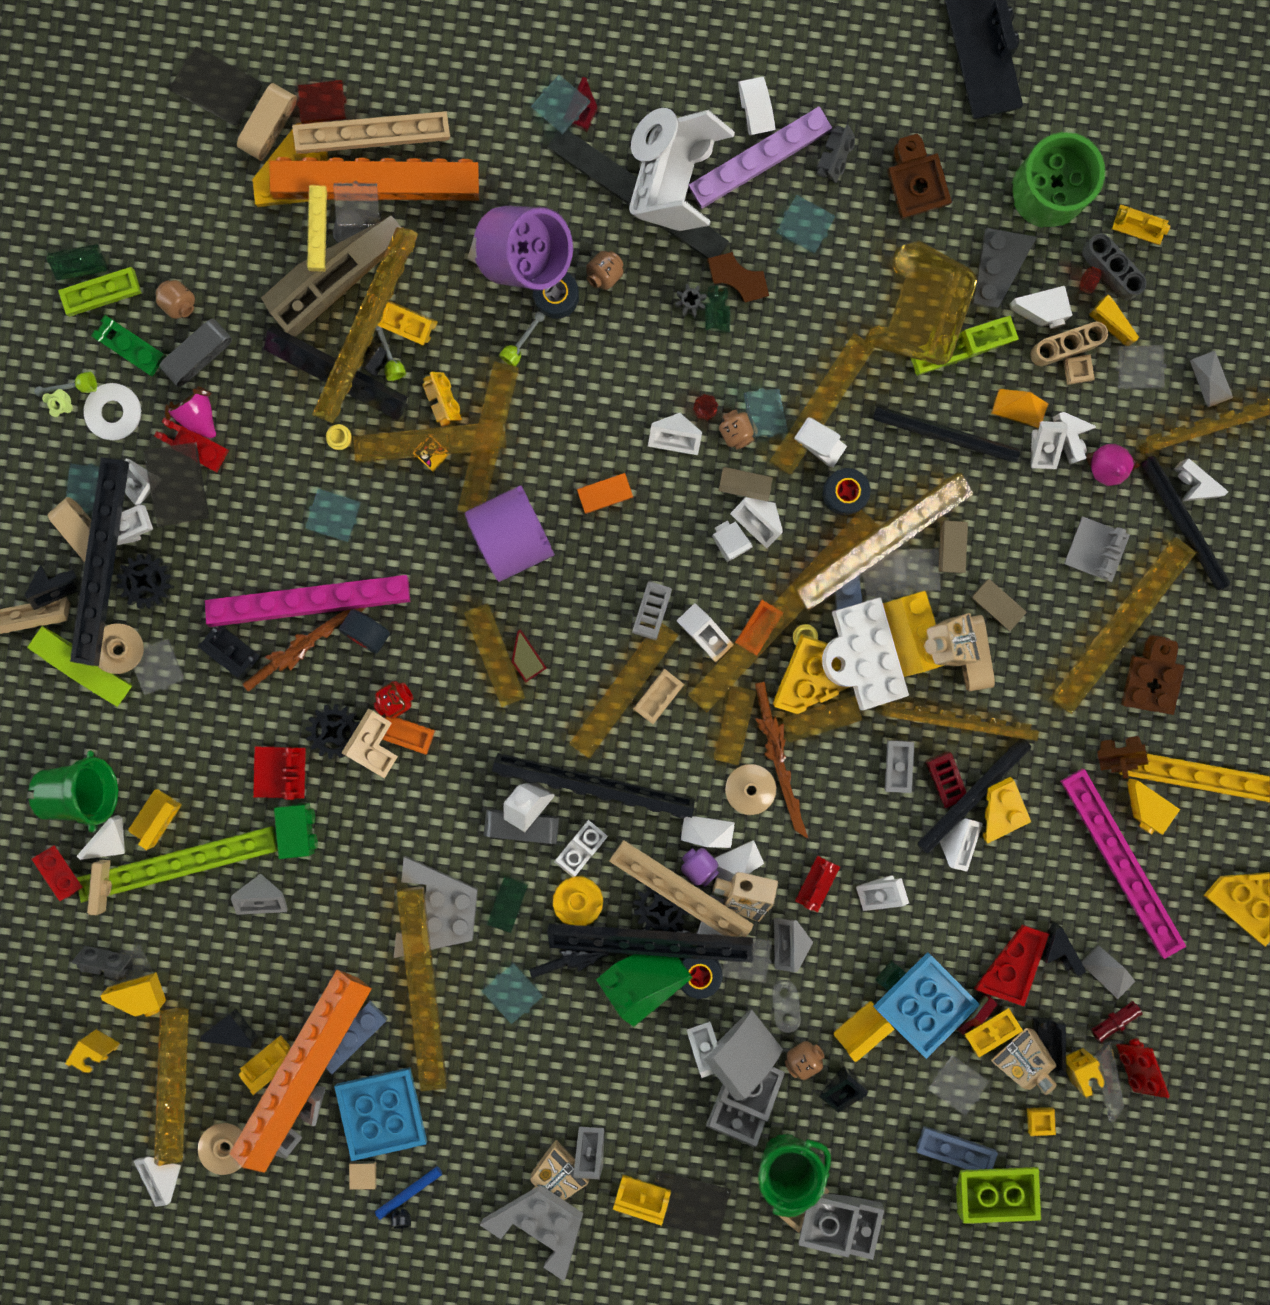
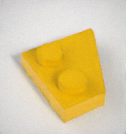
M1011 777L987 789L988 805L985 809L987 824L986 832H983V838L988 844L1030 823L1031 820L1016 783Z

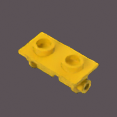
M1121 204L1112 226V230L1157 245H1161L1163 236L1167 235L1170 229L1168 220Z
M430 372V376L423 378L424 383L422 386L429 401L438 400V403L431 406L436 422L440 423L441 427L449 425L450 421L462 420L459 413V404L454 399L450 390L451 383L449 379L445 376L444 372Z

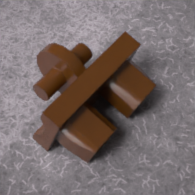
M1139 736L1128 737L1125 739L1126 747L1116 748L1115 741L1113 740L1101 741L1100 750L1097 751L1101 771L1111 769L1112 773L1122 772L1123 779L1129 778V770H1137L1138 766L1147 765L1145 744L1142 745Z

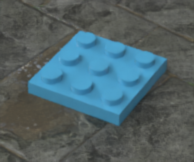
M927 952L874 1005V1008L927 1059L980 1004Z
M411 1067L342 1082L334 1086L351 1161L426 1145L427 1138Z

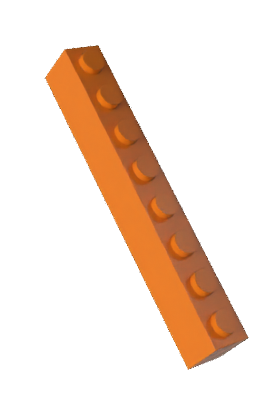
M279 157L276 158V161H269L270 193L273 199H309V185L326 186L327 200L479 201L478 162H473L471 159L447 162L446 159L438 158L433 159L432 162H422L420 159L410 158L406 162H396L392 158H383L380 161H370L367 158H356L354 161H344L342 158H329L328 161H318L316 158L306 157L302 161H292L291 158Z
M336 970L229 1153L241 1167L266 1172L372 989L358 977Z

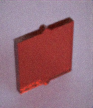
M342 80L298 85L299 101L297 106L300 108L301 124L346 119L345 103L347 99L344 96Z

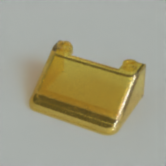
M915 241L896 248L893 257L895 272L906 278L889 327L886 328L878 325L870 328L864 342L878 349L942 365L948 363L952 358L976 287V275L970 268L921 241Z

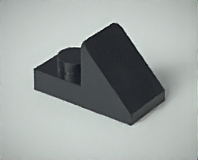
M359 334L355 335L343 353L344 356L374 376L379 373L388 360L385 349Z
M40 565L25 596L32 608L36 610L81 591V583L73 570L59 573L54 578L49 579L46 571Z
M1057 923L1051 924L1041 960L1048 964L1059 958L1064 969L1067 972L1071 971L1077 977L1087 972L1062 926Z

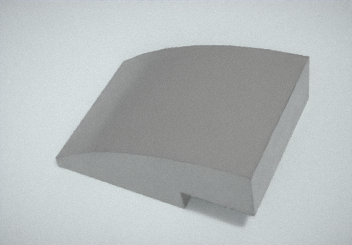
M751 1009L716 1043L718 1046L704 1061L736 1101L744 1100L765 1078L778 1060L783 1048Z
M772 1067L760 1084L744 1100L736 1101L726 1087L722 1085L706 1127L752 1147L757 1146L764 1124L769 1119L785 1072Z
M823 1194L816 1205L805 1211L798 1245L840 1256L849 1257L851 1254L873 1260L884 1214L883 1204L862 1198Z

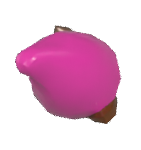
M198 386L193 389L191 396L174 405L173 402H170L169 405H166V419L170 420L173 417L188 430L204 437L214 438L216 436L212 408L208 398L211 392Z
M1117 444L1104 445L1095 452L1088 453L1086 456L1095 479L1106 486L1121 484L1130 476L1131 471L1140 466L1127 449Z

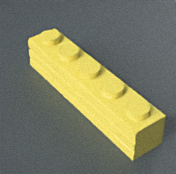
M309 185L307 260L309 271L326 272V186Z

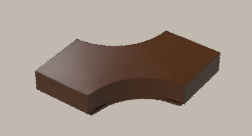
M733 252L707 258L713 284L724 283L732 286L739 292L744 303L769 296L764 271L745 269L737 262Z

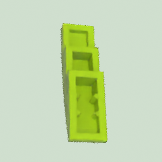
M1010 315L966 329L961 333L939 339L934 343L909 351L915 373L918 376L1019 340Z
M41 626L27 648L82 686L118 707L131 689L132 684L116 674L101 670L98 666L70 662L73 644Z

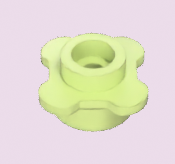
M57 389L52 394L45 393L42 397L43 402L50 409V415L53 417H58L64 412L70 413L73 409L71 398L62 389Z

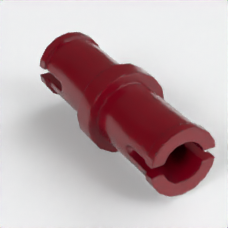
M1131 1001L1116 1013L1111 1012L1108 1014L1109 1018L1090 1030L1099 1043H1102L1115 1032L1125 1030L1127 1024L1143 1014L1138 1005Z

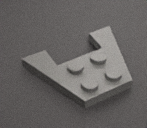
M404 856L401 882L426 885L422 934L397 931L394 958L472 941L478 888Z
M539 1185L483 1218L480 1226L499 1239H502L512 1224L554 1250L546 1260L543 1268L565 1282L583 1213Z

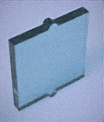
M558 75L547 89L544 88L542 90L543 93L531 107L563 134L574 121L579 119V115L590 104V100Z
M796 195L789 210L784 212L785 217L776 233L815 254L823 238H827V231L835 216Z
M761 388L758 391L743 393L748 417L754 432L752 437L767 436L770 438L776 434L788 432L779 389L765 390Z
M91 463L88 466L70 464L66 497L75 500L86 513L93 511L99 467H95Z
M318 489L313 505L309 507L311 512L305 528L349 542L353 526L357 524L356 517L361 502Z
M515 963L510 965L503 973L496 974L495 980L482 990L511 1024L524 1013H529L530 1008L543 997Z

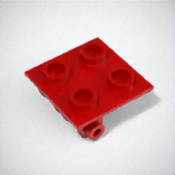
M255 746L253 797L284 798V800H294V798L305 799L306 748Z
M1138 1038L1130 1040V1045L1116 1044L1120 1060L1125 1067L1128 1082L1133 1092L1170 1098L1153 1049L1144 1047V1044Z

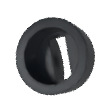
M397 1209L391 1215L392 1229L411 1227V1216L406 1209H401V1211Z

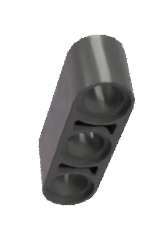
M1102 233L1096 234L1085 243L1082 249L1084 259L1118 297L1126 301L1132 300L1145 290L1147 285L1146 278L1110 237ZM1093 243L1101 247V253L1094 251ZM1110 262L1118 266V272L1111 270ZM1127 281L1134 283L1135 291L1128 289Z
M210 319L173 350L160 363L159 367L176 387L183 386L218 356L232 342V337L216 319Z
M486 810L483 835L491 838L556 844L559 817L540 814L524 832L504 820L503 810Z

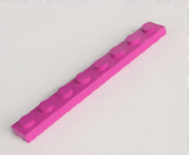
M407 575L209 599L205 600L206 625L214 627L410 602L409 578Z
M1080 769L1061 780L1062 786L1159 955L1166 959L1185 948L1186 945L1086 770Z

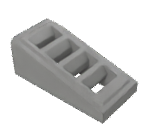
M650 581L647 583L632 633L657 640L672 592L670 587ZM646 603L661 606V609L646 605ZM643 613L658 616V619L643 615ZM640 622L654 625L655 629L640 625Z

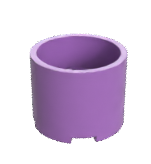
M496 207L483 216L474 234V238H476L477 257L475 261L486 278L497 284L536 290L547 289L557 284L564 277L572 260L573 241L570 230L560 215L546 208Z
M521 485L465 512L474 537L498 582L555 556Z

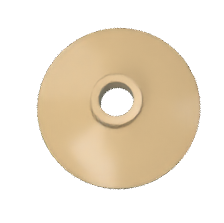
M125 624L105 626L98 667L111 674H122L135 668L141 661L144 653V644L139 633ZM122 647V654H114L115 648Z
M755 764L742 765L729 775L725 786L726 797L730 805L738 812L746 815L759 814L768 809L773 803L776 795V784L772 775L765 768ZM755 786V794H747V788Z
M219 1123L209 1127L202 1134L198 1143V1156L203 1166L212 1173L227 1175L239 1170L241 1166L229 1153L242 1130L229 1123ZM222 1143H228L230 1145V1149H224L222 1147Z

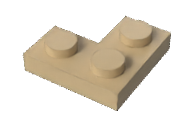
M368 709L343 749L342 754L385 778L398 757L379 745L392 722Z

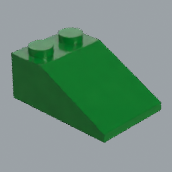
M634 954L615 963L598 977L596 981L619 1016L635 1027L693 977L679 957Z

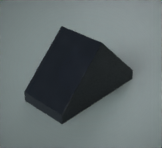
M235 1009L201 1035L200 1041L251 1048L257 1042L258 1036L239 1011Z
M843 1066L824 1088L819 1097L839 1113L867 1096L868 1090L861 1079Z

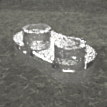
M780 980L772 988L774 1019L781 1031L790 1033L795 1031L801 1022L798 991L791 981ZM783 988L788 989V990H789L788 995H786V996H781V995H780L781 989H783ZM785 1014L792 1016L789 1021L782 1019Z

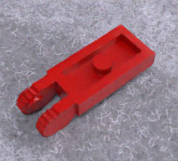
M164 417L162 423L168 428L179 432L174 440L166 434L157 431L154 437L171 445V448L218 472L229 450Z

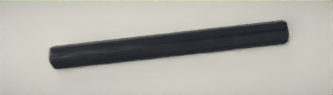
M877 406L873 413V420L1006 461L1017 462L1020 456V449L884 407Z
M1154 455L1144 459L1141 465L1216 590L1225 589L1230 585L1228 577Z
M1019 738L923 836L917 844L919 848L927 854L930 853L987 794V789L997 784L1031 749L1030 743L1024 738Z

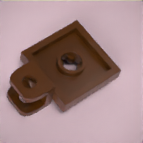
M919 134L899 139L898 144L894 147V157L897 166L890 167L887 170L901 220L942 208L952 203L938 153L926 156L924 142ZM916 180H919L920 184L925 183L926 185L922 193L913 189Z
M1150 635L1145 642L1143 657L1132 655L1121 705L1174 715L1185 665L1176 663L1178 654V643L1167 637ZM1153 678H1156L1159 687L1151 692V688L1147 687V683L1152 682Z

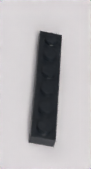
M273 325L267 330L263 350L397 421L402 417L407 396Z

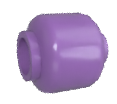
M692 848L681 858L684 861L681 871L695 886L701 884L706 886L719 873L717 871L718 862L705 848H700L697 851Z

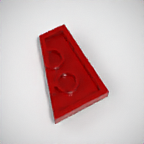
M1022 924L974 989L1025 1006L1049 934Z

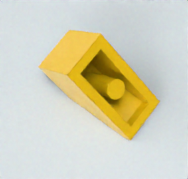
M1130 778L1127 785L1133 818L1141 822L1139 827L1152 835L1153 832L1163 835L1180 809L1140 781Z
M157 973L109 986L100 995L102 1001L135 1017L143 1014L145 1017L158 1013L166 1001Z

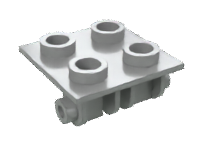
M1082 517L1064 564L1112 582L1130 534H1127L1125 529L1118 527L1114 529Z

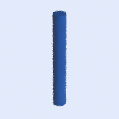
M436 1166L375 1211L377 1218L381 1220L442 1176L441 1169Z

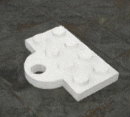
M881 597L833 611L832 615L839 637L831 640L823 651L822 666L826 676L836 685L843 687L853 686L860 710H866L909 696ZM835 657L839 658L842 664L838 672L831 665Z

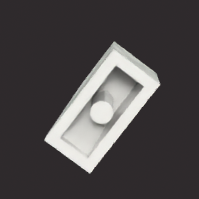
M1065 286L1015 298L1009 304L1010 309L1040 327L1049 325L1050 329L1065 325V321L1072 316Z
M726 521L715 527L716 533L712 537L726 562L753 547L736 522L729 524Z
M695 603L677 620L683 629L715 662L734 645L715 622Z
M537 783L519 785L504 802V820L525 832L554 798V793Z

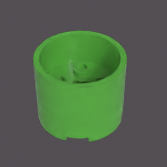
M1056 133L1040 141L1020 165L1012 181L1014 206L1018 213L1029 223L1042 228L1044 226H1063L1075 219L1096 198L1103 186L1105 165L1100 151L1090 140L1075 133ZM1053 182L1057 184L1055 188L1051 186Z

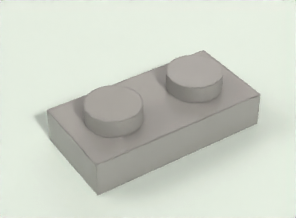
M887 740L886 792L912 793L914 742Z

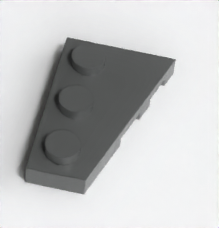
M991 228L985 230L971 305L995 310L999 308L1037 237Z

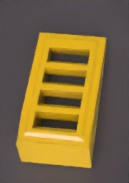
M1109 294L1101 299L1090 312V317L1096 322L1103 323L1108 332L1125 346H1130L1138 340L1139 336Z

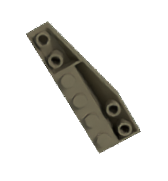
M389 216L326 249V272L309 271L307 260L292 269L261 299L281 327L288 334L296 337L409 235L392 216Z

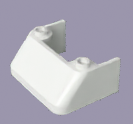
M709 110L677 118L678 129L671 146L659 158L650 162H642L629 207L630 213L635 217L677 231L709 226L710 220L684 201L695 163L710 157L715 141L734 137L735 133ZM661 125L655 126L651 131L648 145L654 144L661 137L663 129Z

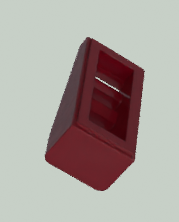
M947 751L925 761L944 808L956 804L967 792L952 753ZM947 762L948 767L937 771V766ZM951 771L952 776L940 780L939 776ZM955 780L956 785L946 789L943 788L944 784ZM959 789L960 794L947 799L946 794Z

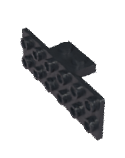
M944 0L972 118L977 120L1021 109L1023 101L1012 56L1017 50L1020 41L1018 32L1013 29L1012 7L1008 6L1007 0Z

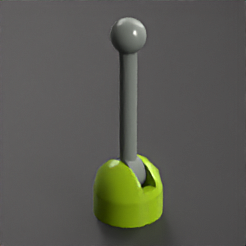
M542 312L535 314L534 321L516 345L506 346L499 354V357L508 365L515 368L520 362L521 351L519 348L538 322L544 320L545 316Z
M375 321L373 328L378 331L383 348L387 351L388 362L384 367L387 381L401 379L406 375L405 368L400 361L393 360L382 330L383 328L377 326V321Z
M85 372L79 374L75 378L74 383L47 388L39 386L35 388L34 393L36 396L41 397L45 393L54 392L57 389L65 390L75 387L82 393L96 392L97 381L92 372Z

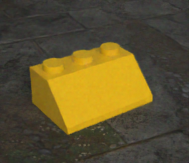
M926 591L883 603L903 676L906 677L945 666L936 665L932 654L925 650V642L928 639L927 629L936 625Z

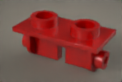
M55 845L31 859L59 902L69 898L76 891L83 888Z
M817 855L795 901L811 911L818 912L840 866Z

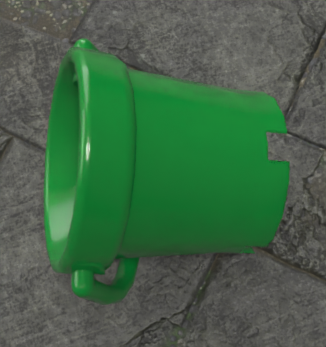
M89 750L86 758L76 761L73 765L37 772L29 784V790H34V799H29V804L33 813L40 819L77 821L88 826L89 832H96L98 824L106 822L113 814L117 805L119 792L117 778L112 767L105 760L97 758L95 753Z
M791 1134L777 1135L769 1140L764 1153H762V1161L758 1172L760 1191L767 1203L774 1207V1215L796 1217L816 1205L824 1194L826 1182L830 1175L828 1172L831 1166V1154L824 1144L809 1139L803 1141ZM810 1147L817 1148L823 1152L825 1157L824 1165L819 1156Z

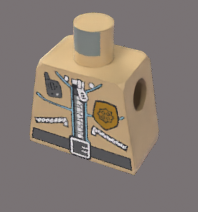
M970 613L946 619L927 629L928 639L925 642V650L932 654L936 665L962 666L982 661Z
M736 872L730 881L716 878L713 893L725 896L723 905L735 913L760 922L774 905L778 881Z
M1025 1028L991 1060L1024 1089L1031 1090L1037 1085L1047 1095L1057 1086L1048 1075L1056 1067V1063L1033 1029Z
M557 1140L553 1142L534 1168L530 1181L535 1186L534 1188L541 1185L563 1200L589 1183V1179L574 1178L575 1158Z

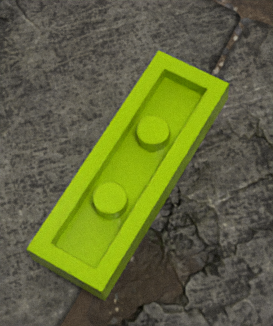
M132 267L58 290L65 313L69 317L142 294Z

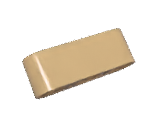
M271 83L243 128L237 141V147L260 161L264 160L297 103V96Z
M1092 322L1043 339L1031 349V360L1038 366H1045L1092 350L1105 342L1108 337V329L1101 322ZM1089 330L1097 334V341H1092L1089 338ZM1064 339H1070L1073 342V350L1065 347ZM1040 347L1048 349L1049 358H1044L1040 354Z
M66 497L48 513V518L85 562L91 518L75 500Z
M982 615L971 616L982 661L962 665L964 683L968 692L993 688L995 686L986 625Z

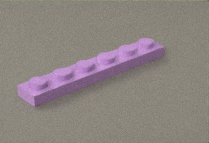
M819 106L690 183L688 188L699 207L703 209L831 132L832 126Z

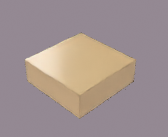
M1091 354L1065 358L1063 360L1067 385L1095 380Z
M351 1161L349 1164V1189H375L376 1161Z

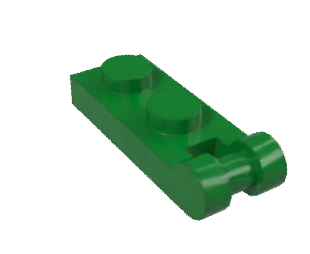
M104 315L101 320L103 323L98 330L93 331L91 336L153 377L160 363L166 358V355ZM111 329L117 332L112 340L107 338Z

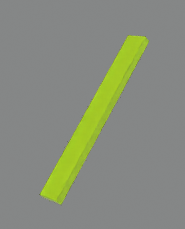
M270 826L110 868L109 880L112 887L109 895L277 852L278 846L274 827ZM91 874L77 877L83 887L78 890L81 903L89 900Z

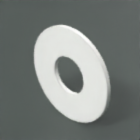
M668 108L656 109L645 116L638 124L631 141V151L637 160L641 162L653 161L664 154L671 146L678 129V119L672 110ZM661 125L663 128L661 137L654 144L648 145L646 143L647 134L653 127Z
M116 383L104 384L97 387L96 392H91L87 397L84 405L85 422L89 429L98 437L106 440H120L129 436L137 428L141 419V405L137 396L129 388ZM109 401H117L123 407V416L115 423L105 421L102 416V408Z

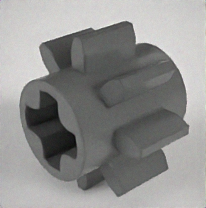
M686 284V290L683 293L677 291V297L681 301L676 302V308H683L682 316L692 313L695 318L698 309L705 310V305L700 302L706 300L707 296L706 294L700 295V286L690 289L689 285ZM691 296L695 300V305L691 306L687 302V297Z

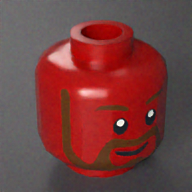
M392 681L375 693L376 702L374 707L381 716L385 714L388 718L394 719L411 708V701L414 697L405 683L402 682L400 684L397 681Z

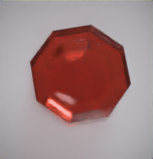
M1093 266L1088 268L1080 279V290L1088 294L1092 293L1101 278V270Z
M703 394L695 400L693 411L698 419L708 421L716 416L718 403L713 396Z

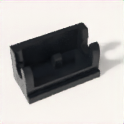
M223 625L218 626V628L214 627L198 645L201 650L237 678H245L261 657V655Z
M1033 1018V1030L1038 1034L1056 1063V1067L1051 1072H1055L1058 1076H1066V1024L1059 1018Z

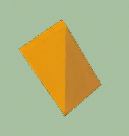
M999 389L991 414L1039 428L1040 422L1044 419L1048 403L1031 392Z

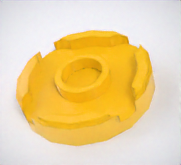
M585 876L565 879L557 886L553 895L555 914L562 923L567 925H590L599 917L603 908V895L599 886Z

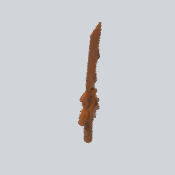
M358 608L354 610L362 612L366 608ZM352 609L344 610L308 635L296 634V639L290 642V648L286 651H275L265 656L271 662L243 683L245 689L250 691L278 668L280 672L287 667L291 671L300 659H304L309 648L314 647L315 641L322 636L327 638L334 628L344 622Z
M765 682L755 683L759 706L761 707L762 719L755 718L758 723V728L767 735L768 741L765 745L767 752L765 756L774 761L794 830L808 838L801 818L799 799L794 797L790 785L791 772L786 770L784 764L786 758L784 754L786 741L784 739V723L779 725L777 717L774 716L772 718Z

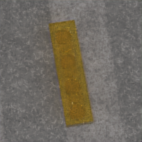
M489 603L464 612L501 707L526 698Z

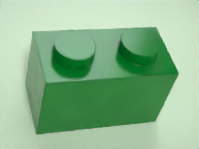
M310 803L275 807L274 814L279 859L306 857L314 854V849L318 847L317 835L313 834L312 824L315 823V811L313 808H310Z

